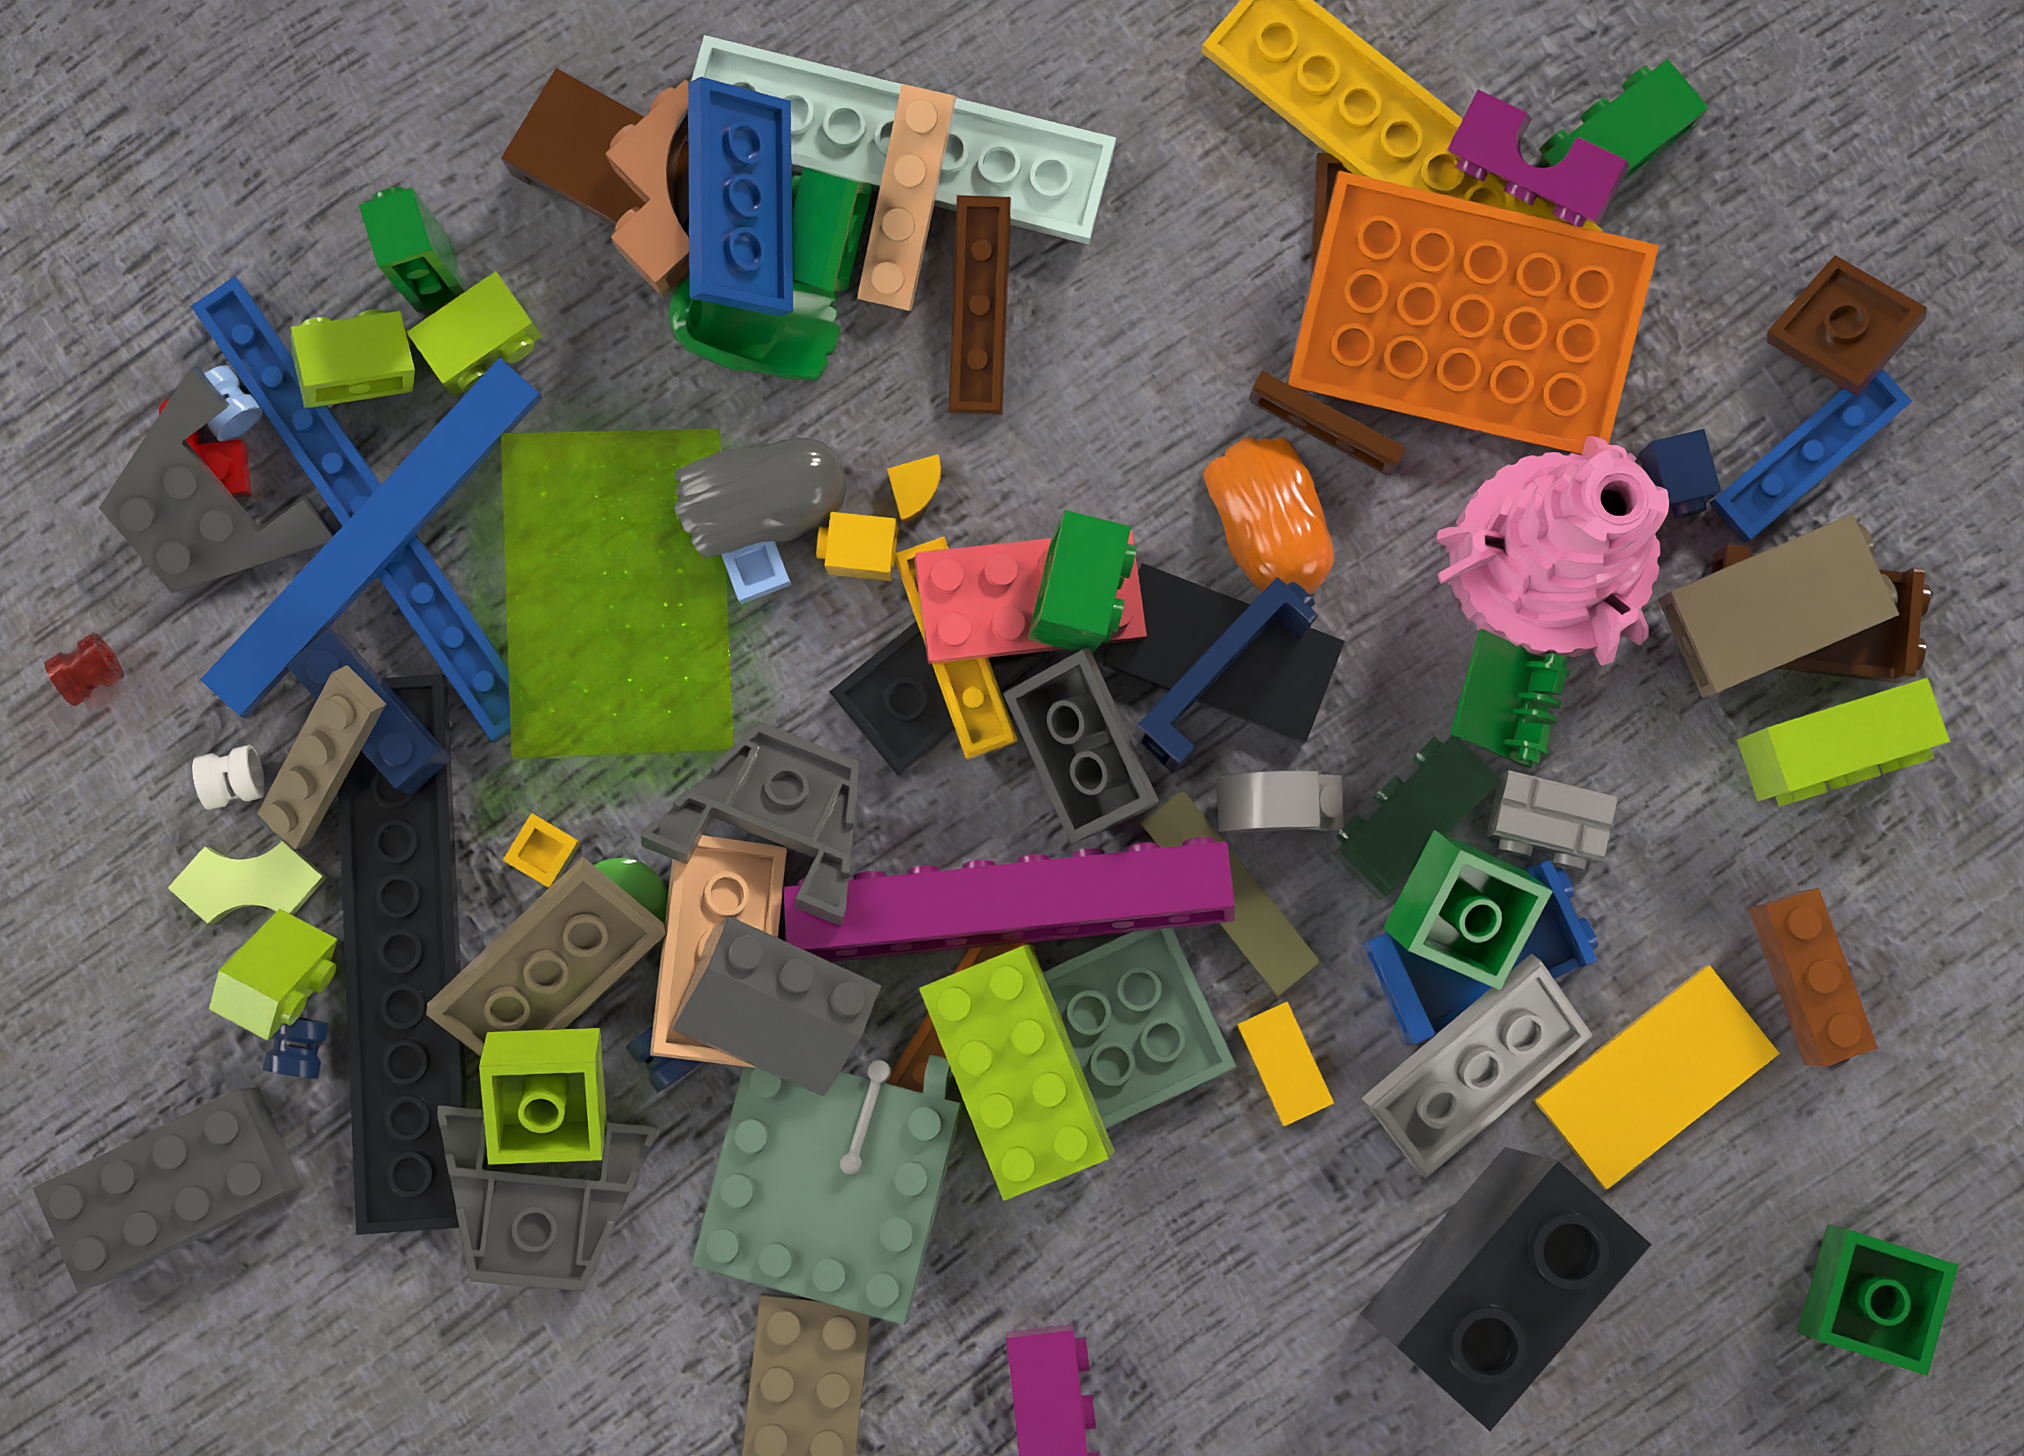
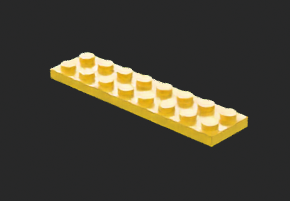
M1240 0L1202 44L1201 53L1326 153L1336 157L1353 174L1569 224L1552 215L1556 205L1538 196L1533 205H1530L1504 192L1503 190L1507 184L1505 180L1488 173L1483 182L1456 169L1455 165L1459 158L1453 156L1447 149L1462 118L1314 0ZM1587 220L1583 225V228L1603 231L1600 227Z

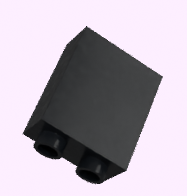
M1504 1147L1359 1314L1488 1431H1491L1652 1244L1559 1161Z

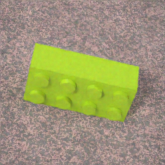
M1032 944L1021 946L919 988L1003 1201L1110 1159L1115 1153Z

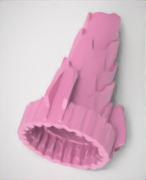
M1587 436L1582 455L1572 453L1566 456L1559 452L1545 453L1540 457L1531 455L1521 458L1516 464H1508L1501 468L1490 480H1486L1461 511L1456 521L1457 527H1447L1438 530L1435 542L1446 546V552L1450 556V567L1437 574L1440 584L1448 582V585L1452 586L1455 597L1462 604L1461 610L1468 620L1476 624L1478 631L1479 629H1484L1510 641L1515 646L1525 648L1529 653L1544 658L1546 653H1553L1563 657L1571 656L1573 658L1587 653L1588 656L1595 654L1601 666L1614 662L1620 637L1624 636L1632 642L1641 645L1649 636V628L1641 608L1647 605L1653 593L1652 585L1658 579L1660 567L1657 564V559L1660 556V541L1656 538L1655 533L1659 530L1668 514L1669 498L1667 489L1654 485L1648 474L1634 462L1637 458L1632 453H1627L1624 448L1618 445H1608L1606 440L1599 437ZM1601 500L1606 503V509L1603 508Z

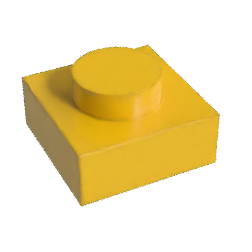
M531 813L503 858V861L550 888L560 879L582 842Z

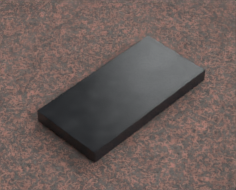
M1141 563L1138 576L1147 637L1141 641L1110 644L1102 666L1170 691L1251 604ZM1273 620L1196 702L1305 744L1345 641L1313 628H1309L1300 639H1297L1279 621Z
M917 621L829 691L898 777L956 731L933 666L928 664L926 646ZM1054 650L989 657L988 659L1000 692H1004Z

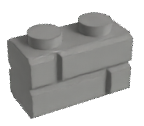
M1510 770L1501 774L1486 833V838L1500 841L1499 851L1530 858L1534 849L1554 854L1552 860L1554 865L1579 871H1585L1586 863L1595 864L1603 861L1610 835L1609 830L1616 809V796Z

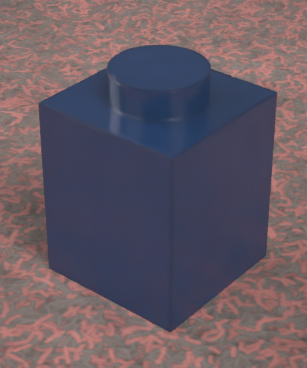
M1705 429L1651 441L1639 452L1643 470L1648 474L1654 485L1667 489L1669 498L1668 512L1673 511L1675 519L1706 511V503L1721 492Z

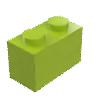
M497 271L407 331V334L439 380L454 397L461 392L466 394L499 358L504 362L515 363L531 353L535 347L534 342L543 337Z
M371 309L357 314L354 318L332 321L326 317H316L308 319L298 326H291V352L304 408L413 392L415 368L401 311L386 313L384 310Z
M279 909L218 970L209 1010L268 1041L284 1023L290 1026L298 1019L306 1005L307 998L313 991L320 994L328 986L336 971V964L331 962L337 939Z

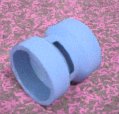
M219 366L204 373L230 404L224 411L208 422V428L219 441H229L252 428L259 421L263 410L252 395L242 392L240 389L241 380L229 366Z

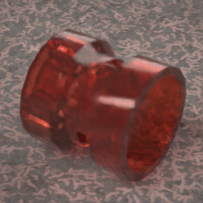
M95 632L80 639L77 642L76 649L71 653L59 652L44 662L45 669L53 685L63 698L75 707L90 699L94 688L100 685L109 687L124 678V671L116 655L103 638Z

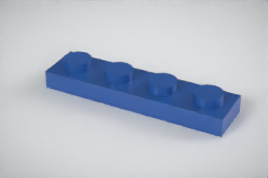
M1882 368L1858 397L1843 388L1709 504L1741 540L1747 543L1913 401Z

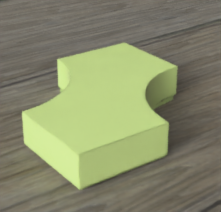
M281 841L276 847L263 855L242 860L230 859L212 848L204 847L168 889L207 924L214 925L232 911L247 906H264L276 912L282 909L294 916L325 881L327 876L297 850L294 851L285 841Z

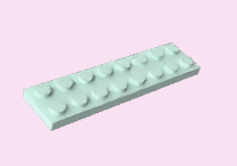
M704 35L691 81L704 77L790 100L792 170L802 173L803 167L815 168L874 184L873 191L879 192L901 84ZM957 98L934 206L956 211L957 195L1011 197L1012 226L1089 245L1113 157L1116 137Z

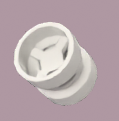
M246 745L233 748L229 755L218 757L211 753L195 757L193 760L194 784L197 795L205 809L212 810L225 807L229 800L235 798L251 801L264 797L266 786L263 767L253 746Z

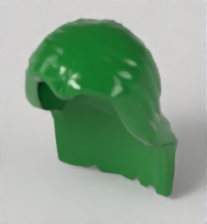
M689 274L677 285L672 293L668 315L675 340L690 353L729 369L807 381H816L823 375L829 364L827 356L834 354L841 328L835 322V319L838 317L837 308L832 305L838 301L837 292L821 289L793 279V312L783 316H775L691 299Z

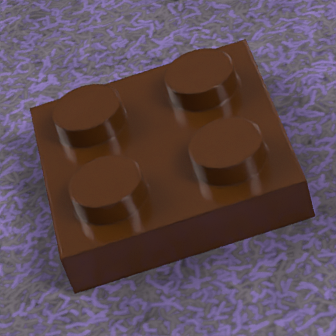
M1834 255L1767 331V343L1858 397L1926 319L1927 307Z

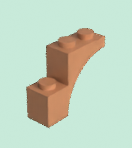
M686 79L675 89L670 87L662 91L652 102L650 112L635 126L629 124L622 128L612 139L611 149L605 153L614 172L646 203L641 209L633 207L619 219L615 226L616 232L611 236V239L618 252L663 298L689 275V237L679 224L674 203L675 170L682 148L689 137V82Z

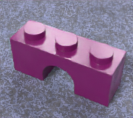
M1478 89L1447 149L1453 156L1459 158L1455 168L1483 182L1488 173L1505 180L1507 184L1503 191L1530 205H1533L1538 196L1556 205L1552 215L1571 225L1583 227L1587 220L1598 226L1630 166L1628 161L1576 137L1571 149L1561 162L1547 168L1534 167L1525 162L1521 152L1522 138L1532 120L1529 114Z

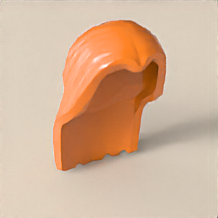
M1252 437L1243 438L1226 449L1225 456L1217 457L1210 462L1203 472V478L1209 495L1221 517L1230 553L1244 574L1260 592H1263L1278 577L1286 585L1290 581L1297 583L1310 595L1325 581L1334 562L1333 544L1327 530L1323 509L1319 502L1314 482L1308 469L1287 438L1276 437L1274 441L1262 438L1260 441Z

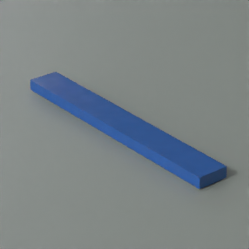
M499 358L200 680L240 717L246 718L290 671L286 665L332 626L543 398L541 394Z

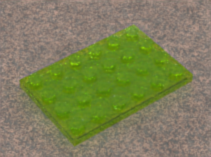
M720 428L503 433L501 435L512 760L727 752L734 745L726 566L721 554L709 558L700 555L691 542V533L684 531L674 505L679 500V497L676 495L677 485L681 483L675 481L676 470L721 451Z

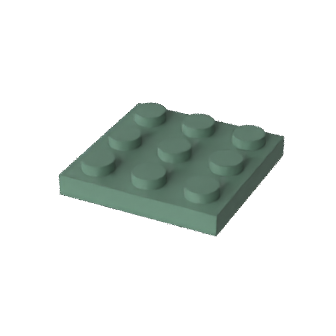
M1172 928L1129 932L1043 972L1105 1128L1237 1068Z

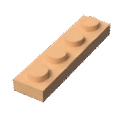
M901 84L857 299L912 311L957 99L954 95Z

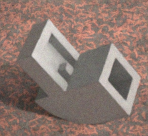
M1269 771L1217 777L1218 832L1266 833L1285 830L1330 832L1344 830L1342 775L1318 774V771Z

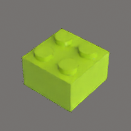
M600 1028L487 1032L479 1070L488 1165L602 1160L607 1117Z

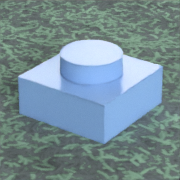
M775 541L760 542L734 552L721 554L741 604L791 586Z

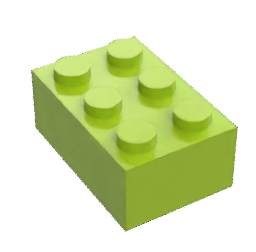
M1928 677L1773 725L1737 739L1757 801L1776 797L1779 807L1828 792L1825 781H1828L1830 790H1834L1880 776L1881 772L1878 764L1882 773L1885 774L1935 759L1931 748L1950 742Z

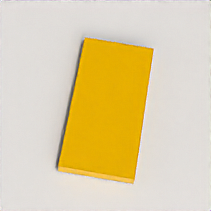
M1705 965L1538 1095L1533 1101L1600 1187L1607 1190L1780 1053L1710 965Z

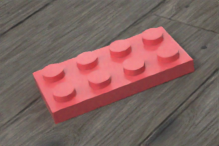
M1131 530L1128 544L1134 545L1133 534ZM1051 538L915 553L914 559L928 664L1063 649L1027 640ZM1135 555L1129 579L1124 578L1121 590L1117 589L1115 598L1124 600V608L1116 633L1112 632L1109 643L1102 642L1100 645L1141 641L1147 637Z

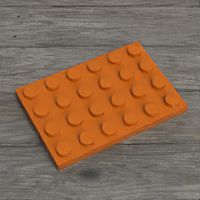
M1338 171L1287 384L1302 391L1577 455H1582L1588 435L1602 438L1609 445L1659 245Z

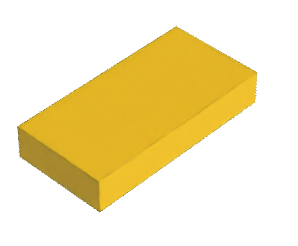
M1284 1002L1236 1024L1282 1126L1291 1124L1334 1104L1288 1002Z

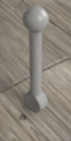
M882 1060L873 1061L868 1067L867 1073L871 1082L849 1153L845 1154L840 1160L841 1170L847 1175H854L861 1169L862 1161L859 1155L881 1083L886 1082L891 1076L889 1064Z

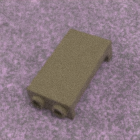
M1853 514L1677 588L1658 598L1659 604L1702 698L1721 692L1900 615L1895 606L1898 602L1896 589L1890 578L1880 573L1872 556L1875 550L1872 537L1864 525L1857 523Z

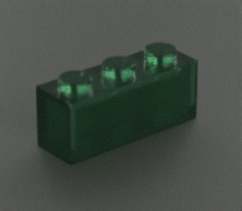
M1451 735L1442 743L1435 736L1431 738L1411 758L1418 767L1404 781L1397 775L1393 776L1373 796L1380 805L1365 820L1358 813L1355 814L1334 835L1341 844L1331 854L1378 900L1385 898L1414 869L1434 830L1448 835L1502 781L1460 738Z

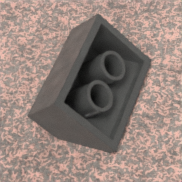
M1090 648L1082 649L1003 693L1071 844L1128 821L1148 811L1159 802Z
M728 916L713 927L670 1029L824 1096L860 1040L882 985Z

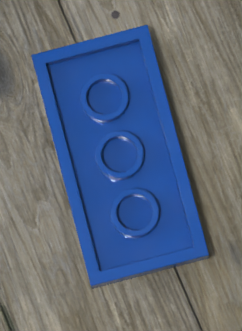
M699 77L688 83L690 298L775 316L786 315L793 312L791 101Z

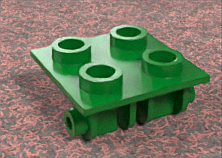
M1479 629L1450 735L1528 768H1532L1533 764H1539L1540 757L1546 756L1548 753L1547 744L1552 726L1547 724H1556L1557 720L1556 716L1547 713L1548 709H1559L1561 706V701L1553 698L1552 695H1561L1565 679L1569 677L1570 670L1565 668L1567 658L1553 653H1546L1545 658L1527 652L1521 646H1515L1510 641L1484 629Z

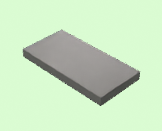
M1530 954L1511 970L1501 990L1491 987L1361 1099L1416 1171L1427 1179L1593 1037V1035L1542 961Z

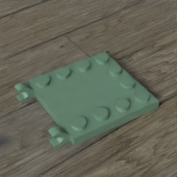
M937 1055L929 1056L925 1070L923 1092L885 1082L881 1083L859 1155L862 1166L860 1171L854 1175H847L841 1170L840 1160L845 1154L849 1153L871 1082L870 1078L840 1071L826 1095L821 1096L760 1068L744 1066L692 1266L898 1324H907L964 1104L948 1099L954 1075L947 1058Z

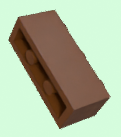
M1814 888L1798 891L1748 908L1804 1064L1807 1066H1828L1878 1049L1820 889Z

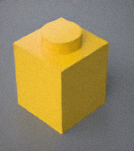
M830 512L829 527L820 526L816 551L817 559H825L824 566L828 575L893 581L895 565L893 554L896 553L899 530L896 518Z

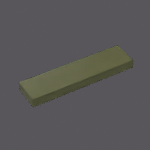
M1184 790L1176 794L1139 824L1153 843L1159 844L1160 848L1182 846L1185 840L1195 837H1211L1215 839V843L1225 842ZM1228 846L1235 904V922L1218 924L1274 995L1278 997L1321 963V961Z

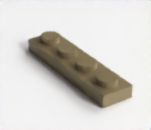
M348 665L331 673L257 812L270 829L277 833L294 851L311 841L386 706V703Z

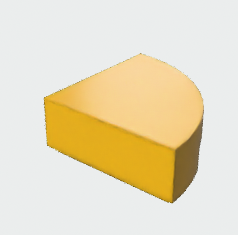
M939 454L887 468L902 523L920 515L935 496L941 480Z

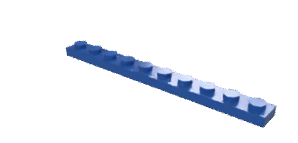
M234 276L194 303L191 308L343 526L382 483L328 405L304 408L291 352L244 284ZM416 534L377 577L489 739L497 743L539 714L540 711Z

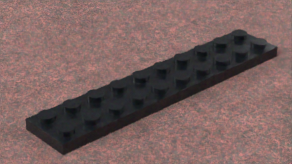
M435 674L382 678L451 756L447 676ZM360 751L338 790L356 1235L459 1228L437 1111L438 1105L467 1108L464 1043L426 1015L427 1003L461 972L451 760L410 795L396 790L367 756Z

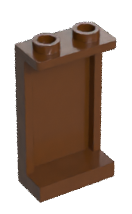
M556 68L501 157L510 174L528 185L535 181L613 226H616L619 219L633 207L641 209L646 204L614 172L605 154L611 149L612 139L622 128L629 124L635 126L644 116ZM686 140L675 170L674 203L679 224L689 237V141Z
M1727 544L1713 554L1711 574L1755 555L1749 554V547ZM1911 568L1905 572L1879 569L1881 574H1885L1890 578L1896 589L1898 602L1895 606L1900 615L1774 669L1890 683H1900L1915 677L1916 672L1922 668L1926 655L1924 638H1919L1921 617H1924L1928 611L1931 596L1929 585L1924 584L1925 569Z

